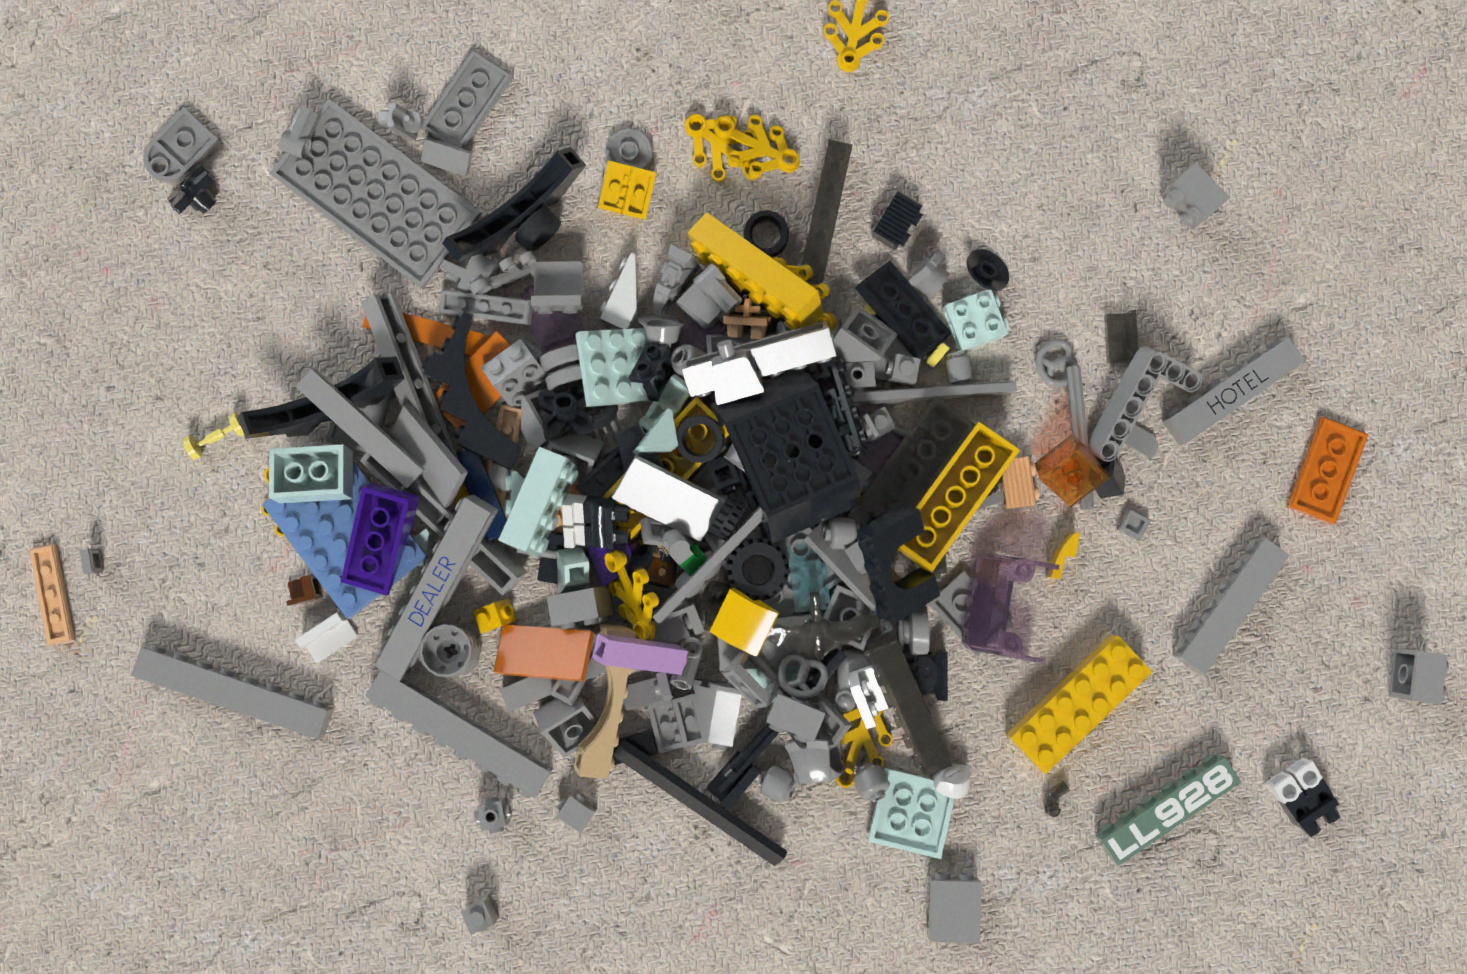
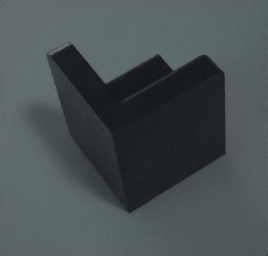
M1116 458L1109 462L1104 460L1092 462L1090 482L1100 498L1124 495L1126 476Z

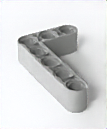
M1146 346L1138 349L1088 440L1089 452L1107 462L1114 460L1118 456L1160 378L1185 391L1194 392L1202 384V375L1160 351Z

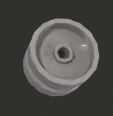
M577 344L550 351L539 357L542 370L551 373L545 379L548 391L563 392L583 384Z

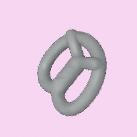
M1062 339L1049 341L1035 355L1037 372L1046 385L1054 387L1068 386L1067 378L1063 380L1052 378L1054 370L1067 365H1078L1073 359V350L1067 341ZM1058 346L1062 347L1066 353L1064 357L1053 361L1044 357L1048 350ZM1043 364L1047 367V373L1044 369Z
M790 654L780 663L778 680L781 689L789 695L802 699H812L825 687L828 680V670L820 661L807 660L799 654ZM793 661L800 663L801 666L796 680L787 682L785 674L788 664ZM813 667L817 668L821 675L818 684L813 689H810L806 685V679L810 668ZM794 687H800L802 691L797 690Z

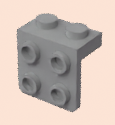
M580 261L536 262L534 264V296H531V306L534 311H538L539 314H551L553 311L574 314L577 311L584 310L583 264Z
M521 339L481 366V369L510 407L521 406V398L523 396L547 387L545 381L547 374L542 370Z

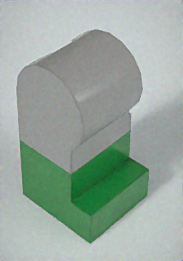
M669 530L663 535L662 543L689 576L707 559L702 549L696 543L690 546L679 530Z

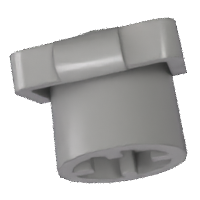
M938 249L929 257H926L908 283L933 299L951 274L938 265L945 255Z

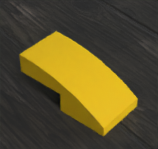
M1069 533L1058 546L1049 564L1046 574L1047 578L1061 579L1065 557H1076L1080 533Z

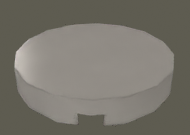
M624 128L610 136L605 154L609 161L647 170L652 162L653 149L651 141L645 133L634 130V128Z

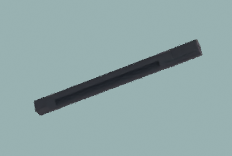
M836 645L820 661L828 670V678L847 658V655ZM814 668L807 676L806 685L810 689H813L819 682L821 674L817 668ZM766 723L713 782L716 789L726 795L780 732L769 727L770 724Z

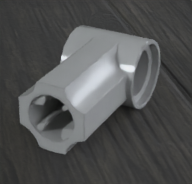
M299 107L289 130H285L281 135L279 149L305 159L310 153L312 146L311 137L320 116L308 108Z
M711 263L693 279V282L705 296H709L727 315L738 307L742 302V298L725 281L726 279L719 269Z
M687 637L681 642L680 647L686 650H694L696 653H687V663L683 668L682 675L673 674L671 678V684L682 690L692 688L698 665L702 660V643L695 637Z

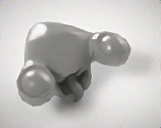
M842 650L847 655V658L837 668L838 687L834 698L836 707L842 712H850L856 706L850 689L849 672L872 666L875 674L882 681L890 683L896 680L899 673L897 666L890 660H879L854 650Z

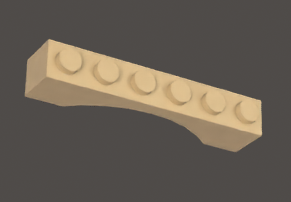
M601 624L600 634L638 639L636 633L629 627ZM604 665L608 683L607 697L597 724L588 736L578 744L574 770L580 777L608 779L609 771L613 770L614 756L612 755L614 747H617L619 742L617 730L619 723L623 720L624 711L622 704L623 699H626L628 695V684L626 683L628 675L632 673L633 669Z

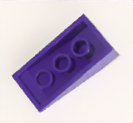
M376 483L362 486L342 573V583L382 595H389L415 520L420 496Z

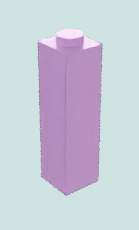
M598 633L592 658L607 666L682 675L683 668L687 663L688 651L677 644Z

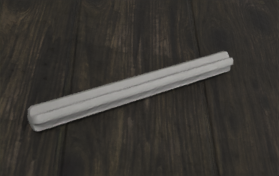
M1075 365L1067 367L1066 370L1079 502L1081 510L1094 509V498L1090 482L1091 468L1081 367Z

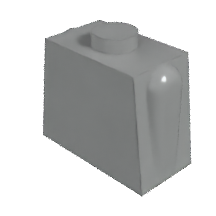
M695 283L676 301L681 310L686 312L705 329L708 328L710 330L718 320L722 322L723 316H727L709 296H705L699 290Z

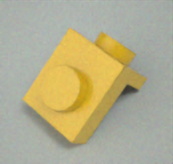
M508 598L473 611L481 634L517 621L514 608Z

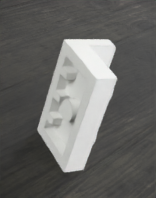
M868 666L848 673L850 689L866 729L875 727V716L878 715V711L888 708L872 666Z

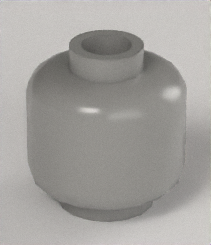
M684 344L673 352L671 357L672 368L677 374L684 377L682 361L706 355V353L690 344Z
M832 517L827 526H823V540L828 541V545L832 549H847L859 541L856 530L860 528V525L851 517Z
M870 762L856 769L853 782L863 799H872L873 802H877L886 797L885 792L889 789L890 782L880 765H874Z
M775 765L770 767L768 771L763 770L758 780V784H761V793L779 803L786 799L790 800L797 785L791 772Z

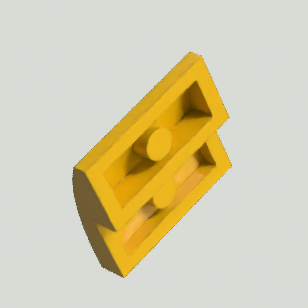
M607 160L597 208L646 220L656 172Z
M732 588L729 590L709 632L740 650L758 656L779 612L761 600L754 601L736 588Z

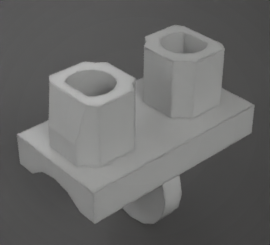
M389 103V110L379 111L378 123L382 127H388L396 135H401L409 141H416L415 133L421 129L423 118L419 113L415 111L409 112L397 103Z

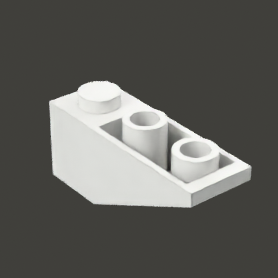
M632 253L628 259H623L619 271L622 273L618 281L614 280L609 289L611 296L608 302L604 301L599 310L601 322L615 329H631L638 315L637 259Z

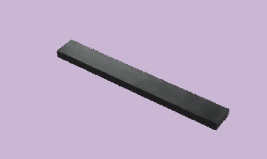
M623 740L614 751L612 756L773 866H776L785 859L788 853L787 850L626 740Z

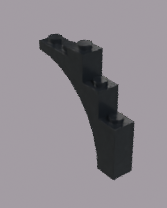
M571 147L556 151L546 165L508 201L475 224L447 236L442 244L457 262L478 254H482L485 257L500 251L510 236L517 232L520 226L532 214L541 208L557 204L586 167V164Z
M464 311L462 316L457 315L451 329L455 331L451 339L447 337L442 345L441 351L444 354L441 355L433 351L431 356H426L421 369H424L423 375L449 388L448 391L444 390L439 398L440 410L466 422L465 426L460 425L455 435V438L458 439L457 445L512 470L522 446L505 437L490 424L478 408L469 389L465 372V349L467 336L474 319L473 315Z
M397 356L374 358L364 368L334 386L357 407L378 405L405 378ZM307 397L277 406L244 411L238 415L245 439L286 434L287 437L309 435L321 422L333 421Z

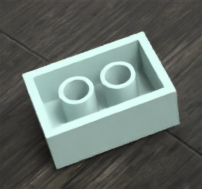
M344 444L269 449V498L278 503L353 499V451Z

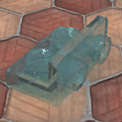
M820 559L789 563L795 613L827 609L826 604L830 603L828 588L824 589L823 579L827 578L825 563L820 564Z

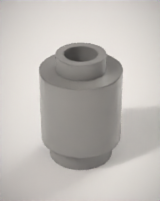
M966 351L947 354L945 364L949 384H969V381L973 380L970 359L969 356H966Z

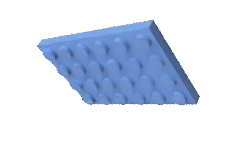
M354 459L353 499L278 503L269 499L262 504L347 619L354 617L381 595L341 582L362 486L372 484ZM411 534L408 537L393 585L428 558Z

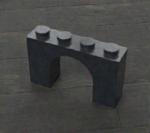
M903 503L856 530L859 539L858 546L862 551L865 562L864 568L870 580V591L876 603L875 610L880 618L895 624L940 596L936 575L922 568H918L894 582L891 577V563L897 550L906 542L925 532L920 509Z

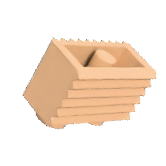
M1029 456L1014 458L999 479L1000 489L1005 498L1002 502L1004 510L1036 505V500H1039V489L1037 485L1034 486L1032 477L1036 475V468L1034 462H1030Z

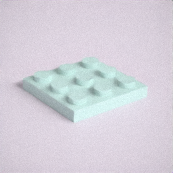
M645 328L579 331L575 334L586 407L652 402L649 401L642 383L630 382L629 380L631 371L645 345L648 344Z
M884 767L890 787L885 792L886 797L876 802L868 842L941 859L954 799L937 792L931 778Z

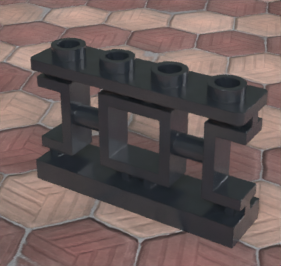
M834 356L830 361L821 363L824 372L811 378L818 384L825 402L833 400L838 416L833 419L836 427L843 426L849 422L853 437L847 434L842 436L841 439L844 445H847L848 452L854 455L858 451L864 452L868 450L866 443L869 442L866 430L861 428L859 422L862 416L858 406L854 405L852 396H854L852 385L846 381V365L842 359L839 360ZM835 377L839 391L833 388L824 392L822 383ZM810 435L808 439L809 445L812 448H819L820 445L816 446L813 435Z

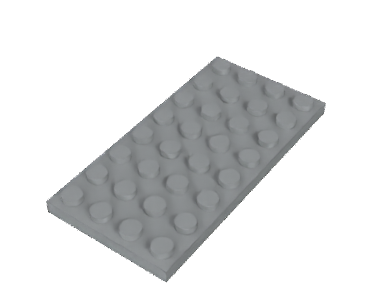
M328 98L317 112L320 119L311 137L312 146L308 156L305 159H301L285 153L269 174L421 289H424L440 269L443 259L447 260L450 256L449 251L442 242L447 236L475 224L482 215L481 212Z

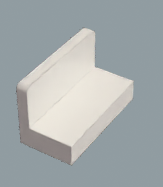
M336 612L295 641L300 648L306 647L315 662L319 663L356 639L358 634L344 614Z

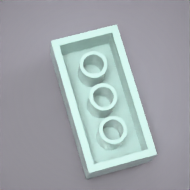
M539 447L499 541L539 558L540 554H543L547 549L549 543L547 538L550 531H553L557 526L558 512L568 495L567 491L570 485H573L577 479L578 467L568 458Z

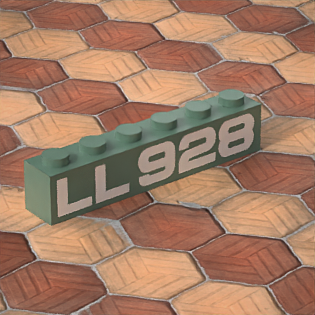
M1218 754L1206 756L1202 759L1201 765L1195 769L1189 768L1181 774L1182 778L1162 786L1160 793L1144 798L1140 802L1141 805L1139 807L1122 813L1120 815L1121 819L1114 824L1108 823L1100 829L1101 833L1096 835V838L1110 859L1118 866L1240 784L1241 780L1226 758Z

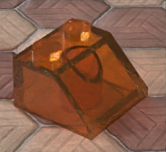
M1073 433L1034 463L1039 479L1070 507L1109 479L1108 474L1088 447Z

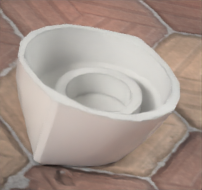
M962 764L942 766L933 776L935 790L952 799L963 798L967 795L970 787V766Z

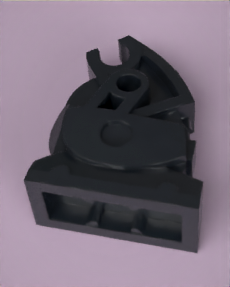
M946 649L937 650L935 654L928 652V654L910 655V652H905L899 657L893 653L892 656H888L894 660V664L899 672L896 680L892 681L893 685L905 692L914 691L920 695L934 693L937 701H948V652ZM913 658L912 661L904 662L906 659Z

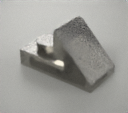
M708 582L696 605V609L705 611L704 630L710 631L729 590L732 589L730 583Z

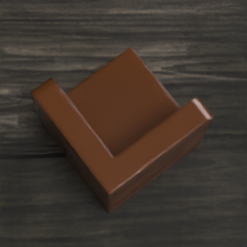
M315 575L302 576L300 579L288 582L291 600L286 601L287 606H294L322 598L319 581Z

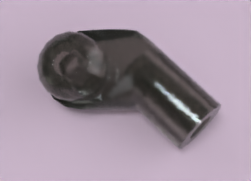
M1063 780L1045 793L1043 808L1050 817L1060 815L1059 798L1070 791Z

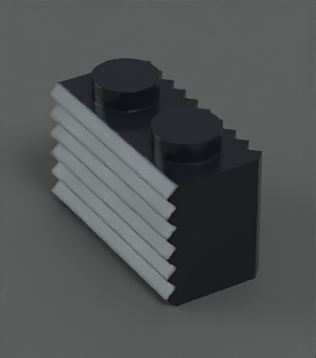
M897 191L874 229L872 237L895 251L899 245L904 247L911 236L908 233L911 225L916 227L923 216L920 212L923 205Z

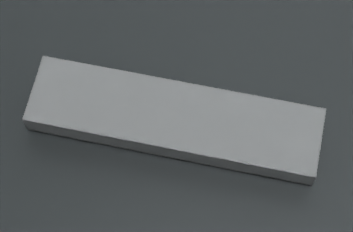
M442 289L439 313L462 316L465 311L473 315V318L531 325L533 308L531 300L485 294L474 296L473 293Z

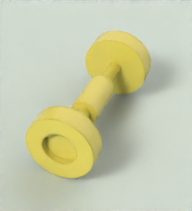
M234 412L228 416L231 426L225 429L219 428L206 435L205 439L199 442L191 435L183 438L182 443L188 455L193 460L201 458L203 453L200 446L206 443L212 444L224 438L226 433L232 430L238 436H244L238 419L239 413Z

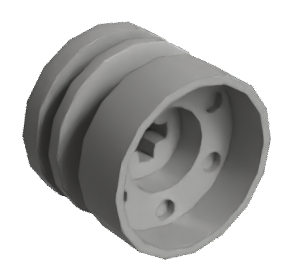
M926 605L895 624L879 618V638L884 656H892L893 645H895L896 654L902 655L904 644L908 645L910 655L928 654L929 619Z
M443 624L434 627L426 633L420 646V657L423 665L429 672L441 677H460L468 674L476 667L481 655L479 639L471 630L461 626ZM450 648H455V650L458 651V654L453 655V653L450 652Z

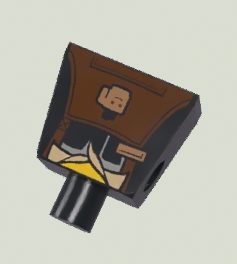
M640 539L626 572L628 577L633 579V572L645 569L649 576L647 584L660 588L675 589L678 563L670 556L664 546L643 544V540Z

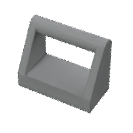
M743 650L737 654L722 673L756 709L769 706L780 686L778 674L759 655L754 656ZM747 658L770 681L766 689L743 668Z

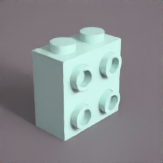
M992 290L979 292L943 307L942 312L949 330L952 332L951 335L957 351H969L1002 339L1008 334L1009 325L1005 316H1001L999 298L996 294L992 293Z

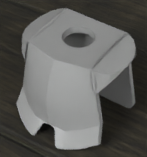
M815 739L814 742L808 740L806 747H801L796 741H791L784 745L795 769L794 779L799 784L832 781L846 772V767L841 760V741L831 752L827 739Z

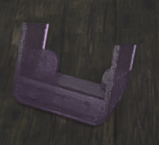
M995 554L979 555L973 565L961 639L964 647L971 651L1044 664L1043 658L1021 655L1023 646L1021 638L1016 633L1006 631L1014 582H1029L1034 576L1035 568L1059 570L1060 565Z

